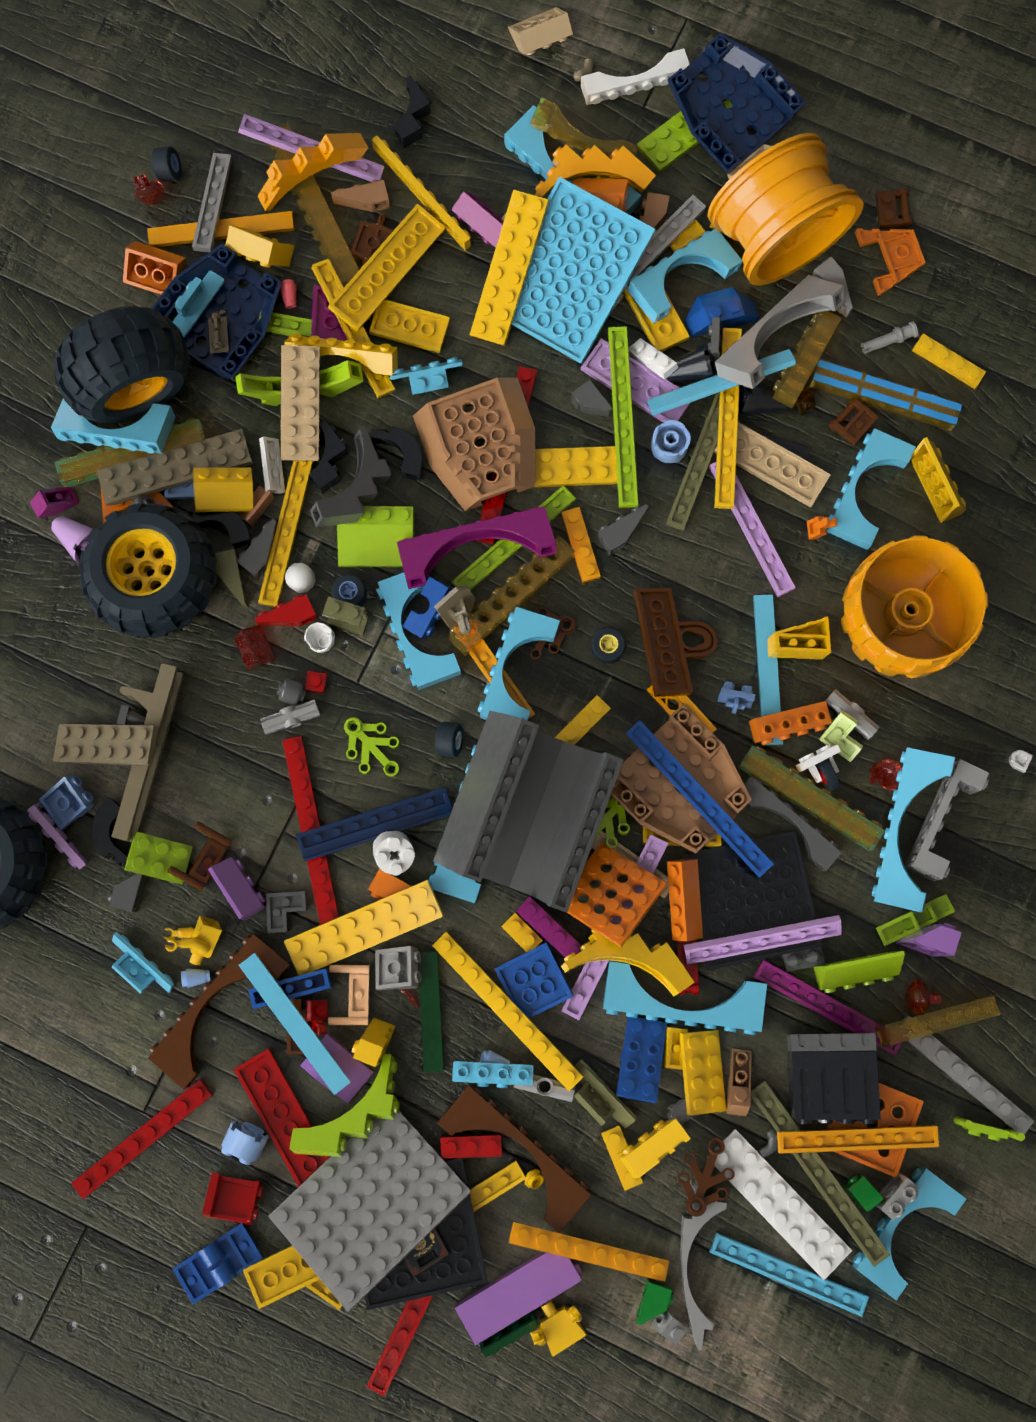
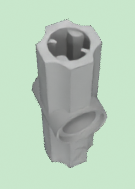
M836 689L825 700L827 705L837 714L844 710L858 720L854 729L867 740L880 728L864 714V710L858 704L850 702Z
M312 700L298 706L285 707L278 713L261 718L260 720L265 734L268 735L282 729L298 727L302 722L321 715L316 701Z
M533 1074V1084L531 1086L514 1085L513 1087L572 1102L575 1092V1086L568 1091L559 1080ZM541 1081H548L550 1083L548 1091L543 1092L539 1089Z

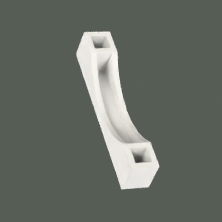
M683 48L667 53L656 66L638 75L616 77L595 72L581 76V89L587 105L598 104L604 100H613L619 96L631 95L637 91L649 90L655 86H665L669 84L667 80L680 68L684 70L690 64Z

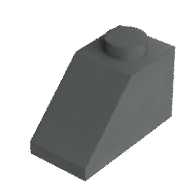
M588 380L572 392L571 403L576 409H580L582 413L607 417L611 415L612 407L591 380Z
M136 873L116 885L110 891L108 897L109 906L137 912L146 875Z

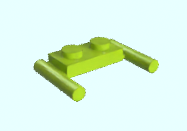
M959 1116L953 1119L955 1124L969 1130L968 1134L980 1137L981 1133L988 1134V1139L1000 1141L1001 1138L1008 1139V1137L1019 1141L1025 1139L1023 1133L1012 1129L1004 1130L987 1126Z

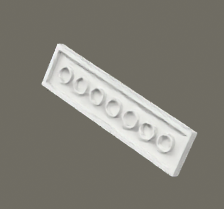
M734 1129L723 1140L725 1149L721 1154L717 1155L714 1166L721 1173L725 1168L734 1170L735 1176L732 1180H729L733 1186L814 1271L825 1280L852 1250L746 1139ZM717 1146L714 1149V1151H718L719 1146ZM729 1170L725 1171V1176L730 1178L732 1176Z

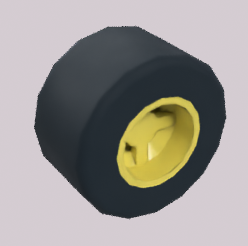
M610 627L602 628L596 632L592 639L591 651L593 656L601 663H615L624 654L625 638L617 629Z

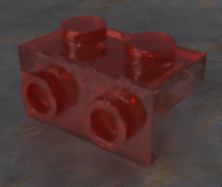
M261 625L242 629L235 636V645L240 650L242 661L249 671L258 665L273 662L275 659Z

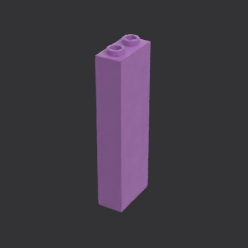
M540 1252L456 1303L455 1310L472 1341L477 1345L582 1281L580 1274L583 1272L577 1262L573 1263L571 1258Z

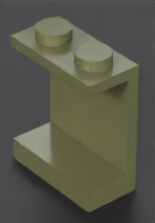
M327 598L322 616L329 617L327 625L364 636L369 621L366 609L335 598Z

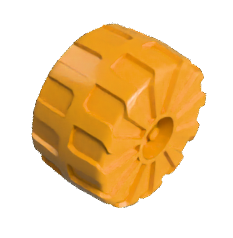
M911 536L909 539L898 542L891 541L868 556L852 575L842 597L844 602V616L841 618L843 633H848L853 643L852 650L861 661L866 659L875 666L879 673L893 677L897 674H902L909 678H919L940 671L963 656L982 632V622L985 610L988 608V594L985 592L980 577L981 573L974 562H971L960 552L958 547L947 541L942 542L930 539L927 536ZM906 607L914 610V614L908 613Z

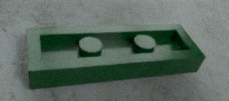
M529 1312L480 1342L479 1345L484 1357L496 1354L503 1347L513 1344L520 1337L533 1332L539 1327L534 1312Z

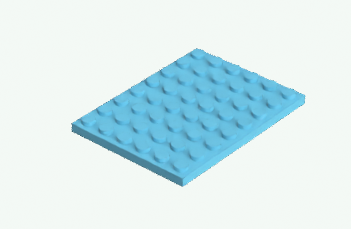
M559 177L547 198L550 202L512 325L582 364L653 238L656 229Z

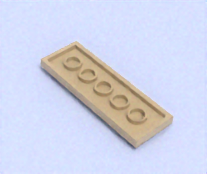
M281 345V460L319 461L320 346Z
M738 422L736 465L803 504L812 507L831 474Z

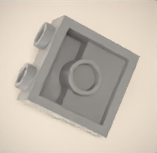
M406 946L375 950L376 990L418 988V983L422 980L421 972L418 971V963L421 962V953L418 951V948Z
M898 1173L897 1178L892 1177L879 1192L884 1199L876 1207L892 1220L900 1218L905 1212V1206L917 1198V1192L920 1188L908 1177Z

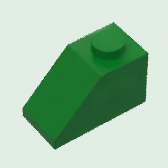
M854 1174L846 1180L847 1184L844 1187L856 1203L867 1212L884 1199L863 1175Z
M650 1279L646 1280L635 1318L637 1324L642 1325L667 1311L668 1305L671 1306L674 1299V1293H672L670 1286Z

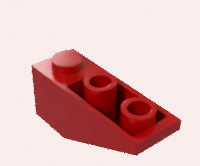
M302 594L292 598L291 602L286 604L280 603L275 606V609L269 612L263 611L257 615L258 617L254 618L258 626L301 627L318 619L307 595L303 596Z

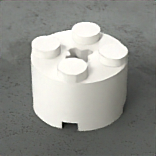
M386 831L381 833L373 843L375 861L378 867L385 873L397 876L412 865L415 853L408 837L400 831Z

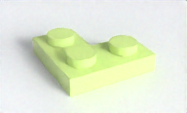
M844 710L838 714L819 739L826 745L831 744L832 747L838 744L841 750L838 754L849 762L855 758L863 745L848 735L857 725L858 720Z

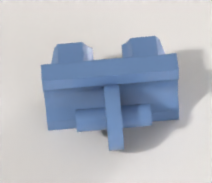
M726 681L723 688L721 687L717 702L726 703L725 706L731 707V713L736 714L737 709H751L755 700L752 687L744 685L741 691L734 690L735 684Z

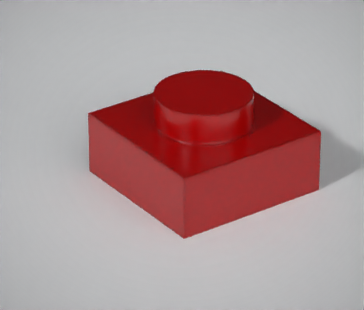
M308 671L305 690L325 693L328 675L326 673Z

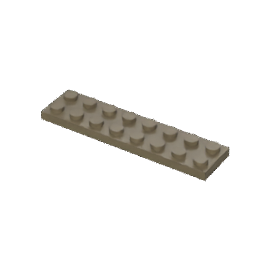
M239 429L166 450L162 454L156 453L97 470L105 504L108 507L135 499L140 495L146 496L193 482V468H242L253 463L243 430Z

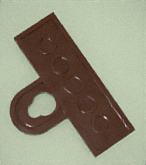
M672 588L635 589L634 596L654 696L691 695L693 688L687 660L704 659L715 651L718 644L715 631L708 624L700 621L678 622ZM686 633L701 635L704 638V643L693 648L688 647L684 644L682 635Z

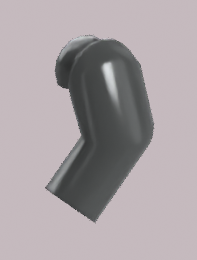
M770 1129L767 1132L768 1144L758 1150L764 1159L778 1150L777 1132L775 1129Z

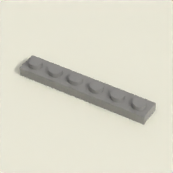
M213 153L192 245L194 251L209 253L213 249L232 163L231 154Z

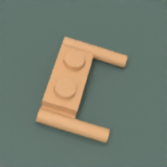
M330 965V973H349L348 1017H328V1025H368L370 965Z

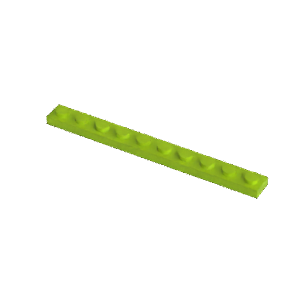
M608 327L619 508L638 507L627 327Z

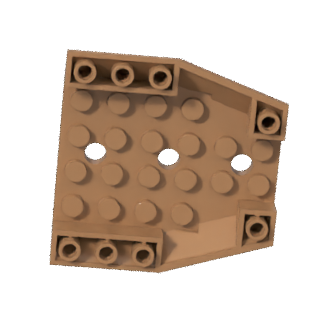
M494 378L431 401L413 415L431 469L465 512L483 506L481 501L514 489H517L519 493L535 487V426L518 378ZM466 405H473L474 408L471 412H464ZM479 438L485 439V444L481 447L475 445L476 440ZM491 472L497 474V478L494 481L487 480V475Z
M682 704L653 735L733 820L752 799L725 745ZM640 748L622 763L611 795L640 825L695 854L718 835L717 831L676 790V787L655 765L649 763V758Z

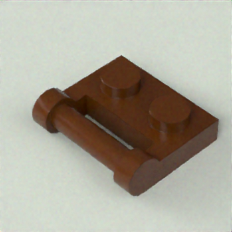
M908 188L876 192L875 199L879 228L907 227L913 224L909 211ZM897 198L901 199V208L903 218L898 219L897 214Z
M852 397L848 402V406L828 426L854 446L879 417L858 399ZM854 409H857L859 412L844 428L841 423Z

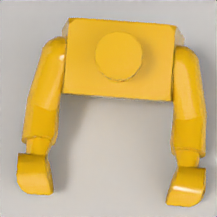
M200 915L195 928L186 927L178 928V930L165 928L164 930H170L172 933L171 936H163V938L168 942L174 943V946L165 945V948L169 952L176 950L177 947L190 948L192 956L189 962L200 966L203 957H211L222 929L218 921Z
M552 1300L541 1305L546 1316L540 1320L538 1329L530 1332L534 1345L542 1346L547 1341L552 1356L557 1355L586 1336L585 1329L579 1323L582 1320V1315L573 1305L567 1308L565 1305H562L556 1309Z

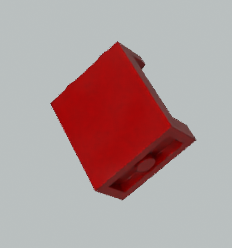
M212 1172L202 1215L207 1218L252 1225L253 1220H257L259 1207L256 1206L258 1199L262 1198L264 1187H261L259 1180L249 1181L225 1177L219 1173Z

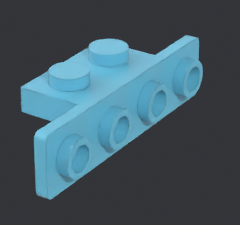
M211 270L208 271L203 280L195 277L193 281H190L184 294L176 300L175 308L178 315L173 320V323L180 329L184 338L225 282L224 278Z
M458 357L447 359V362L444 363L433 361L429 363V366L414 365L411 366L410 370L404 371L403 368H399L393 375H390V380L409 376L413 395L448 388L445 369L462 366L463 362L461 359L458 360Z
M116 932L113 935L112 942L125 954L112 965V968L140 994L154 980L170 993L174 986L171 977L161 973L158 970V966L153 961H148L139 948H134L126 936Z
M454 1061L452 1081L477 1083L479 1087H488L489 1084H497L496 1087L508 1088V1085L531 1086L533 1084V1065Z

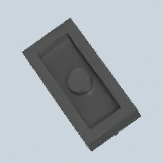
M121 705L117 724L144 725L146 718L134 712L129 706Z
M821 947L782 955L785 972L825 964Z

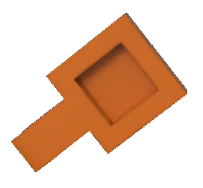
M817 516L808 520L809 539L815 540L826 535L827 528L837 526V519L829 520V517Z

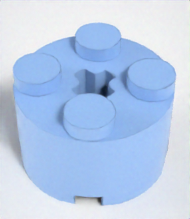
M668 420L656 427L651 441V449L655 458L664 463H677L686 455L691 437L683 423L676 420Z
M233 1120L221 1144L223 1147L221 1152L227 1156L233 1155L240 1158L239 1161L241 1163L250 1165L251 1162L259 1160L269 1136L268 1134L264 1136V1130L256 1125L245 1121L241 1125L238 1124L239 1120Z

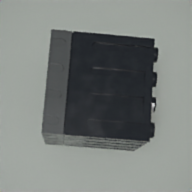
M876 1033L786 1035L790 1116L799 1124H812L811 1120H815L820 1124H833V1120H836L841 1124H854V1120L863 1124H875V1120H881L877 1051H875L877 1050Z

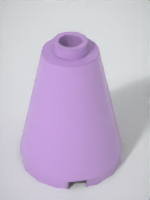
M64 516L55 518L52 522V531L74 561L79 563L81 551H85L89 544L87 537L92 528Z

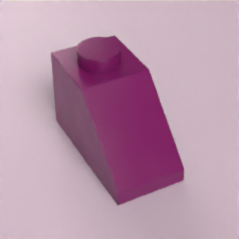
M72 487L39 490L30 502L37 518L55 516L79 503Z

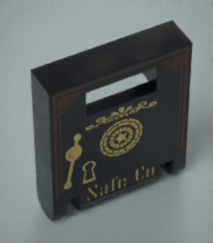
M435 1227L404 1260L413 1277L416 1278L449 1257L450 1253ZM435 1250L438 1257L422 1267L417 1260Z

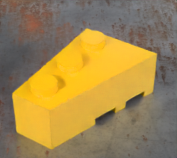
M236 226L229 227L225 244L226 247L236 252L237 256L245 255L246 260L252 262L260 261L261 266L271 268V265L289 267L295 246L289 243H280L278 239H270L262 236L260 233Z
M828 616L800 626H793L774 632L767 639L768 657L824 659L831 653Z
M374 1017L360 1040L355 1041L351 1051L354 1053L353 1058L374 1067L381 1064L383 1054L386 1052L396 1026Z
M661 1119L653 1125V1131L649 1134L645 1132L638 1138L639 1142L633 1146L631 1144L622 1151L624 1155L620 1157V1160L633 1178H640L660 1163V1160L668 1153H673L675 1151L674 1148L681 1142H687L691 1139L677 1119L665 1121Z

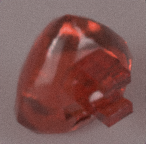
M145 174L140 175L139 178L138 176L132 178L136 188L134 197L138 201L147 205H154L162 199L163 186L161 182L157 180L148 182Z
M892 758L883 759L874 764L869 769L871 774L870 784L877 782L879 786L889 791L896 789L899 785V782L896 781L898 770H901L899 764Z
M919 978L908 987L904 997L907 1006L918 1016L924 1015L927 1012L929 1004L941 1003V995L929 993L927 986Z

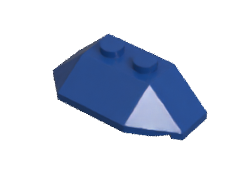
M734 287L697 296L684 322L690 336L689 338L708 334L709 324H712L713 317H720L723 328H731L758 321L760 317L755 302Z

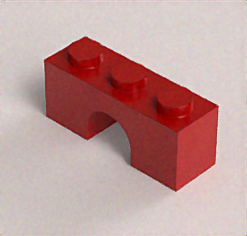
M483 1133L474 1136H462L461 1134L453 1136L441 1135L440 1137L442 1159L502 1156L501 1133Z

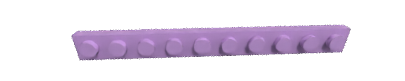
M650 835L636 864L653 874L668 843ZM637 885L634 887L633 891L636 893H642L645 888L641 885ZM624 901L622 907L625 909L633 906L631 901ZM614 916L610 920L612 924H619L622 921L619 916ZM609 960L593 961L584 965L572 989L574 996L567 999L561 1010L562 1012L580 1020Z

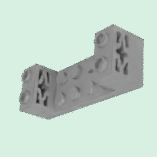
M961 759L955 761L952 777L946 776L943 778L905 863L907 870L930 881H937L947 877L950 871V867H948L950 861L930 852L929 849L932 850L936 843L934 837L937 832L941 831L944 825L942 819L951 809L952 804L950 801L952 797H955L959 790L970 795L982 789L984 790L989 782V779H987L989 772Z

